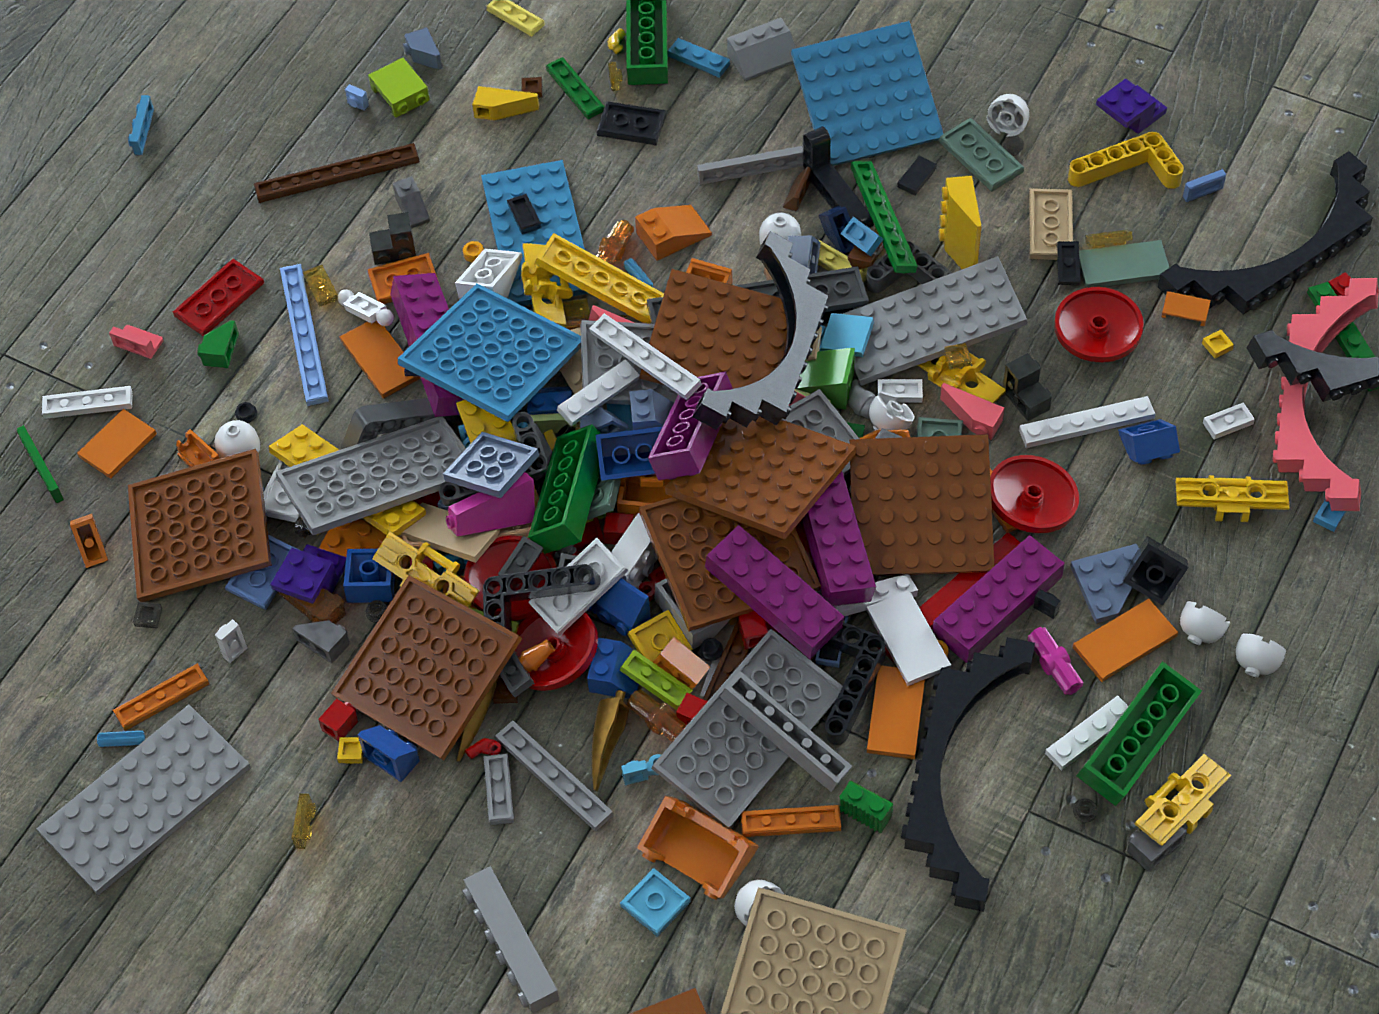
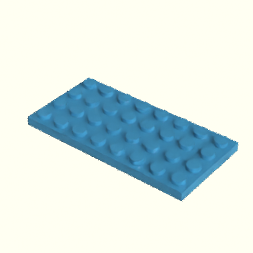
M563 160L481 175L497 250L522 252L523 255L508 295L509 300L521 306L532 304L531 296L524 293L521 267L523 262H525L523 243L546 245L552 234L555 233L585 250ZM527 194L542 227L525 234H521L507 205L508 199ZM553 275L550 281L556 282L558 286H561L559 277ZM569 283L570 288L573 290V296L588 294L586 291ZM546 298L542 299L543 302L550 301Z

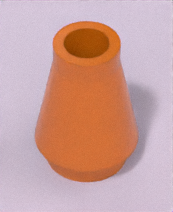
M546 639L544 642L523 651L522 655L518 658L523 667L530 673L533 670L536 671L555 649Z

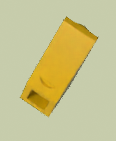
M478 86L472 104L474 118L499 120L539 110L538 94L482 86Z

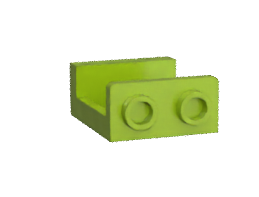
M404 58L368 75L371 89L374 93L379 92L391 106L395 118L430 100L428 87Z

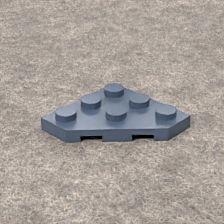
M1137 544L1071 561L1070 567L1095 623L1115 619L1119 616L1125 601L1133 587L1123 582V578L1135 553L1139 549Z

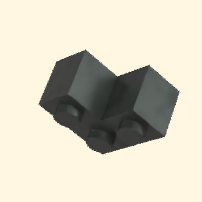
M408 212L387 215L389 229L369 232L375 265L387 264L416 256Z
M1028 353L1005 365L1003 388L1006 389L1005 394L1024 418L1030 421L1050 410L1052 395L1039 382L1040 364L1037 360H1033Z

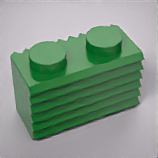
M849 781L839 796L840 812H844V815L848 814V817L856 819L857 822L860 821L861 824H865V827L873 828L874 831H878V834L883 832L893 816L892 802L853 781Z

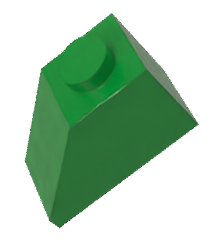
M230 320L204 335L202 344L198 345L197 350L203 366L229 368L239 335L235 321Z

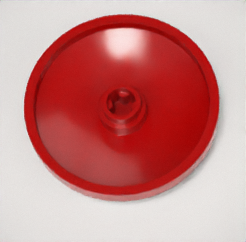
M1104 287L1084 288L1068 295L1058 306L1054 321L1055 334L1061 345L1074 356L1091 362H1111L1129 355L1138 346L1144 327L1143 316L1134 301L1119 291Z
M1033 455L1010 457L999 463L990 476L993 510L1006 523L1022 531L1030 533L1057 531L1065 527L1073 519L1078 508L1079 491L1075 481L1065 469L1046 458Z
M509 535L497 537L476 563L468 560L464 572V581L479 590V593L472 602L478 610L484 612V582L489 577L498 576V573L523 536ZM542 552L530 571L557 567L552 555ZM542 580L538 584V588L544 586L546 580ZM521 583L519 588L516 587V591L522 588L523 583ZM500 586L494 589L493 594L499 592ZM531 599L511 602L512 621L526 619L537 612L528 603ZM501 608L497 609L494 615L498 616Z
M535 612L519 625L516 634L522 640L515 651L520 657L523 651L547 639L555 651L550 654L536 671L533 670L529 673L534 682L529 688L539 691L554 690L573 682L589 667L597 651L598 632L594 622L585 612L559 636L540 614Z

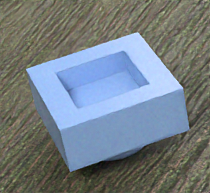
M350 84L346 87L345 93L348 104L365 110L369 106L366 91Z

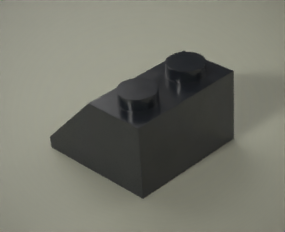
M1147 536L1135 553L1123 578V582L1159 604L1164 605L1188 570V560Z

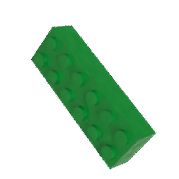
M626 0L628 85L668 84L667 0Z
M593 424L556 438L528 535L531 541L543 547L544 554L558 551L561 548L577 544L582 540L600 473L596 435L601 433Z
M1162 661L1076 777L1117 806L1202 690Z

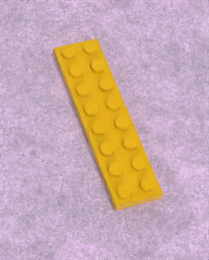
M303 424L269 445V453L289 467L339 451L338 448ZM412 500L369 515L363 519L386 535L390 531L398 536L424 517L426 509Z

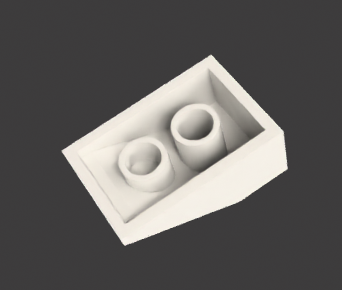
M484 249L455 282L459 300L476 284L507 298L523 257L522 252Z

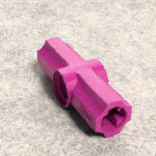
M1039 627L1033 630L1028 635L1027 640L1035 642L1034 650L1039 656L1044 672L1049 676L1052 675L1065 695L1076 693L1083 687V681L1072 667L1069 654L1065 648L1059 647L1046 628Z

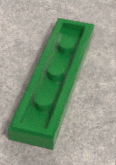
M563 57L546 65V71L588 120L603 113L605 106Z
M25 426L18 427L16 431L53 500L56 503L63 501L64 499L59 487Z

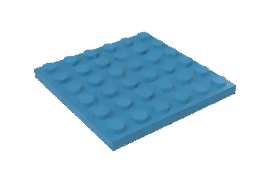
M910 21L791 50L813 129L824 126L830 135V163L833 166L939 140L940 136L944 135Z
M476 284L398 357V365L509 422L581 349V336Z

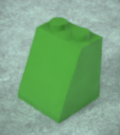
M855 348L819 351L815 360L805 361L808 364L804 372L800 374L802 381L797 389L810 394L820 389L826 398L831 400L834 408L846 410L849 391L854 377Z

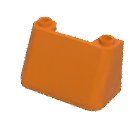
M665 796L637 849L643 852L642 856L653 863L656 860L664 861L699 882L706 889L704 894L717 900L726 896L755 855L759 845L731 828H725L721 823L685 801Z

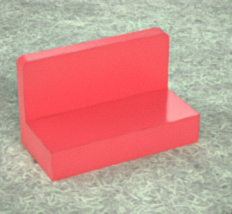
M125 325L123 330L113 327L109 332L114 346L149 359L154 356L163 342L161 336L130 325Z

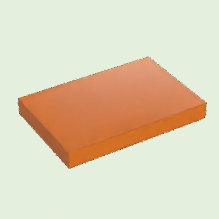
M429 253L367 269L376 299L382 304L393 302L391 298L393 276L425 273L436 274Z
M123 409L77 454L83 461L111 479L157 433L154 428Z

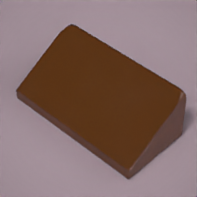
M811 167L804 169L795 178L783 208L792 211L799 209L811 183Z
M880 243L872 256H869L855 245L848 256L851 266H858L859 270L872 266L884 247L883 243Z

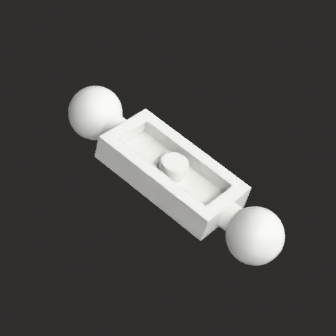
M347 289L340 291L338 294V302L345 307L346 311L371 324L375 321L381 326L392 324L394 315L386 308V305L360 292L354 296L353 292Z

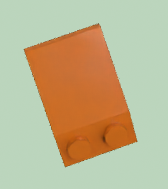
M692 205L652 208L635 216L636 233L656 261L712 235V232Z

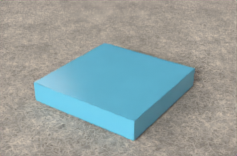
M831 313L820 345V351L855 348V356L863 357L874 325L873 317Z
M653 868L620 902V906L658 937L691 902V898Z

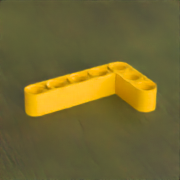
M1148 132L1071 161L1068 182L1074 187H1081L1147 162L1165 187L1175 189L1181 184L1184 167L1159 133Z

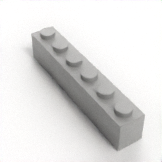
M741 671L725 686L720 698L830 792L847 775L852 767L851 764Z
M491 866L463 879L466 889L462 890L468 904L473 902L476 907L473 912L478 923L485 924L487 928L484 931L490 945L495 943L498 949L495 951V954L501 966L506 964L509 970L506 972V975L511 985H517L520 993L517 995L524 1008L528 1006L533 1014L558 1001V990Z

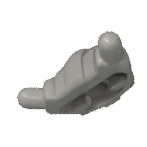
M855 379L852 381L849 391L848 405L858 416L870 419V405L876 396L872 392L862 389L859 380Z

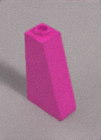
M524 472L501 498L478 492L449 506L448 515L446 516L448 529L456 536H463L532 523L535 514L534 479Z

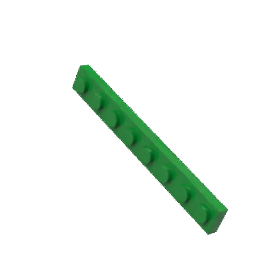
M852 161L851 171L878 234L883 238V246L895 273H916L918 265L872 161Z

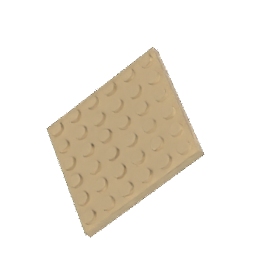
M758 887L721 1014H884L907 930Z

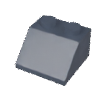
M652 389L629 391L633 430L662 427L674 402Z

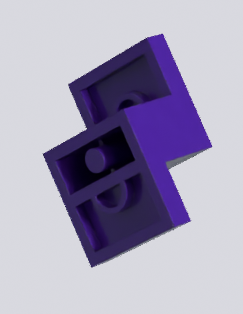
M1127 79L1121 81L1096 101V106L1125 128L1129 127L1137 134L1167 113L1165 105Z
M306 544L303 551L291 547L270 584L271 589L312 604L317 596L329 599L345 570L346 557Z

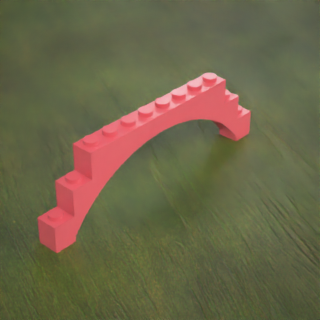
M1350 278L1349 287H1345V296H1321L1320 305L1316 306V314H1292L1291 323L1287 324V336L1290 337L1289 342L1323 353L1329 343L1346 326L1369 310L1378 309L1379 287L1377 278ZM1283 376L1281 378V389L1284 390V393L1279 396V407L1282 408V411L1277 414V426H1280V429L1275 432V444L1278 447L1277 450H1273V463H1277L1279 472L1299 473V482H1303L1305 491L1325 492V500L1330 502L1331 511H1360L1361 487L1359 479H1352L1334 465L1319 448L1309 430L1305 419V396L1308 383L1290 385L1286 377Z

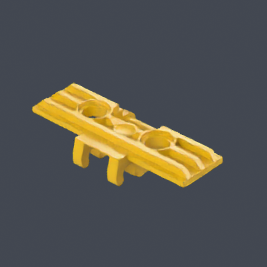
M523 243L525 262H523L521 267V276L525 295L531 296L535 313L561 326H566L562 299H569L573 296V290L570 288L569 282L559 277L561 286H558L556 282L550 281V278L554 275L553 273L534 264L545 245ZM546 298L550 300L552 304H546L542 301V299Z
M964 348L954 351V353L973 366L965 365L962 369L952 362V353L938 357L939 360L936 362V365L932 364L931 360L918 365L928 372V380L940 388L945 383L992 403H995L1006 392V389L980 372L984 368L986 360L977 358ZM969 381L976 382L978 386L975 388H969L966 386V383Z
M1209 475L1208 478L1175 479L1177 506L1214 507V510H1216L1215 521H1223L1224 512L1242 513L1240 521L1248 522L1250 509L1289 510L1290 508L1287 481L1251 480V476H1246L1245 479L1214 478V475ZM1203 490L1208 491V496L1203 493ZM1260 492L1262 496L1254 498L1251 496V493Z
M389 531L372 559L403 579L400 587L408 575L439 592L443 585L448 582L450 588L444 595L468 608L470 607L479 590L456 575L460 568L458 562L455 561L453 563L432 549L431 545L427 542H424L418 550ZM405 556L412 558V565L408 569H404L401 565V561ZM427 556L447 570L442 575L437 574L426 567L427 565L423 563V559Z
M1203 754L1182 776L1177 773H1171L1168 776V781L1153 796L1149 795L1145 799V804L1149 809L1135 822V825L1161 846L1185 823L1188 827L1186 832L1191 834L1196 829L1198 820L1201 817L1207 818L1212 813L1214 804L1209 799L1231 777V774L1207 755ZM1197 780L1201 782L1204 788H1195L1192 781ZM1175 788L1179 793L1171 801L1166 799L1165 797Z

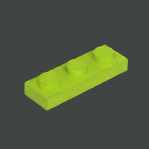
M636 650L632 651L620 668L621 672L676 710L686 693L691 694L693 691Z

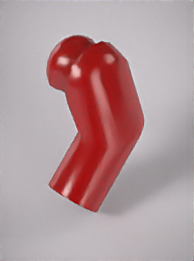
M482 738L466 748L465 752L470 759L475 758L481 753L498 755L501 751V744L496 740Z

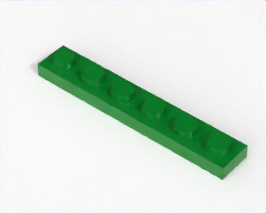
M1329 282L1309 287L1307 291L1315 306L1320 305L1321 296H1337ZM1351 322L1335 337L1347 357H1375L1354 322Z

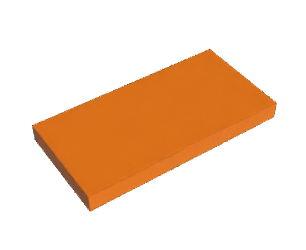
M377 321L372 324L366 322L339 336L342 344L383 399L421 379L420 376H405V368L398 365V357L404 353L385 326H381Z
M1147 599L1073 643V649L1098 679L1103 682L1176 638L1178 631L1153 602Z
M881 666L876 679L867 753L915 759L925 679L907 686L897 667Z

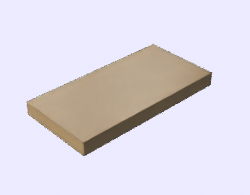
M1030 188V259L1057 260V242L1073 241L1072 190Z
M422 502L420 506L426 509V515L398 536L402 538L407 536L408 540L414 542H427L431 545V548L476 563L500 535V530L495 529L456 536L448 529L446 524L448 511Z

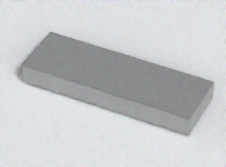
M508 753L484 756L489 824L514 823Z

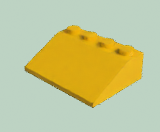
M972 176L946 178L945 187H942V199L944 201H941V213L943 215H940V227L942 229L938 231L939 241H943L945 251L961 269H965L978 264L982 227Z

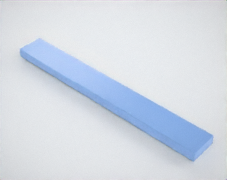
M301 264L280 268L306 404L311 406L329 402Z

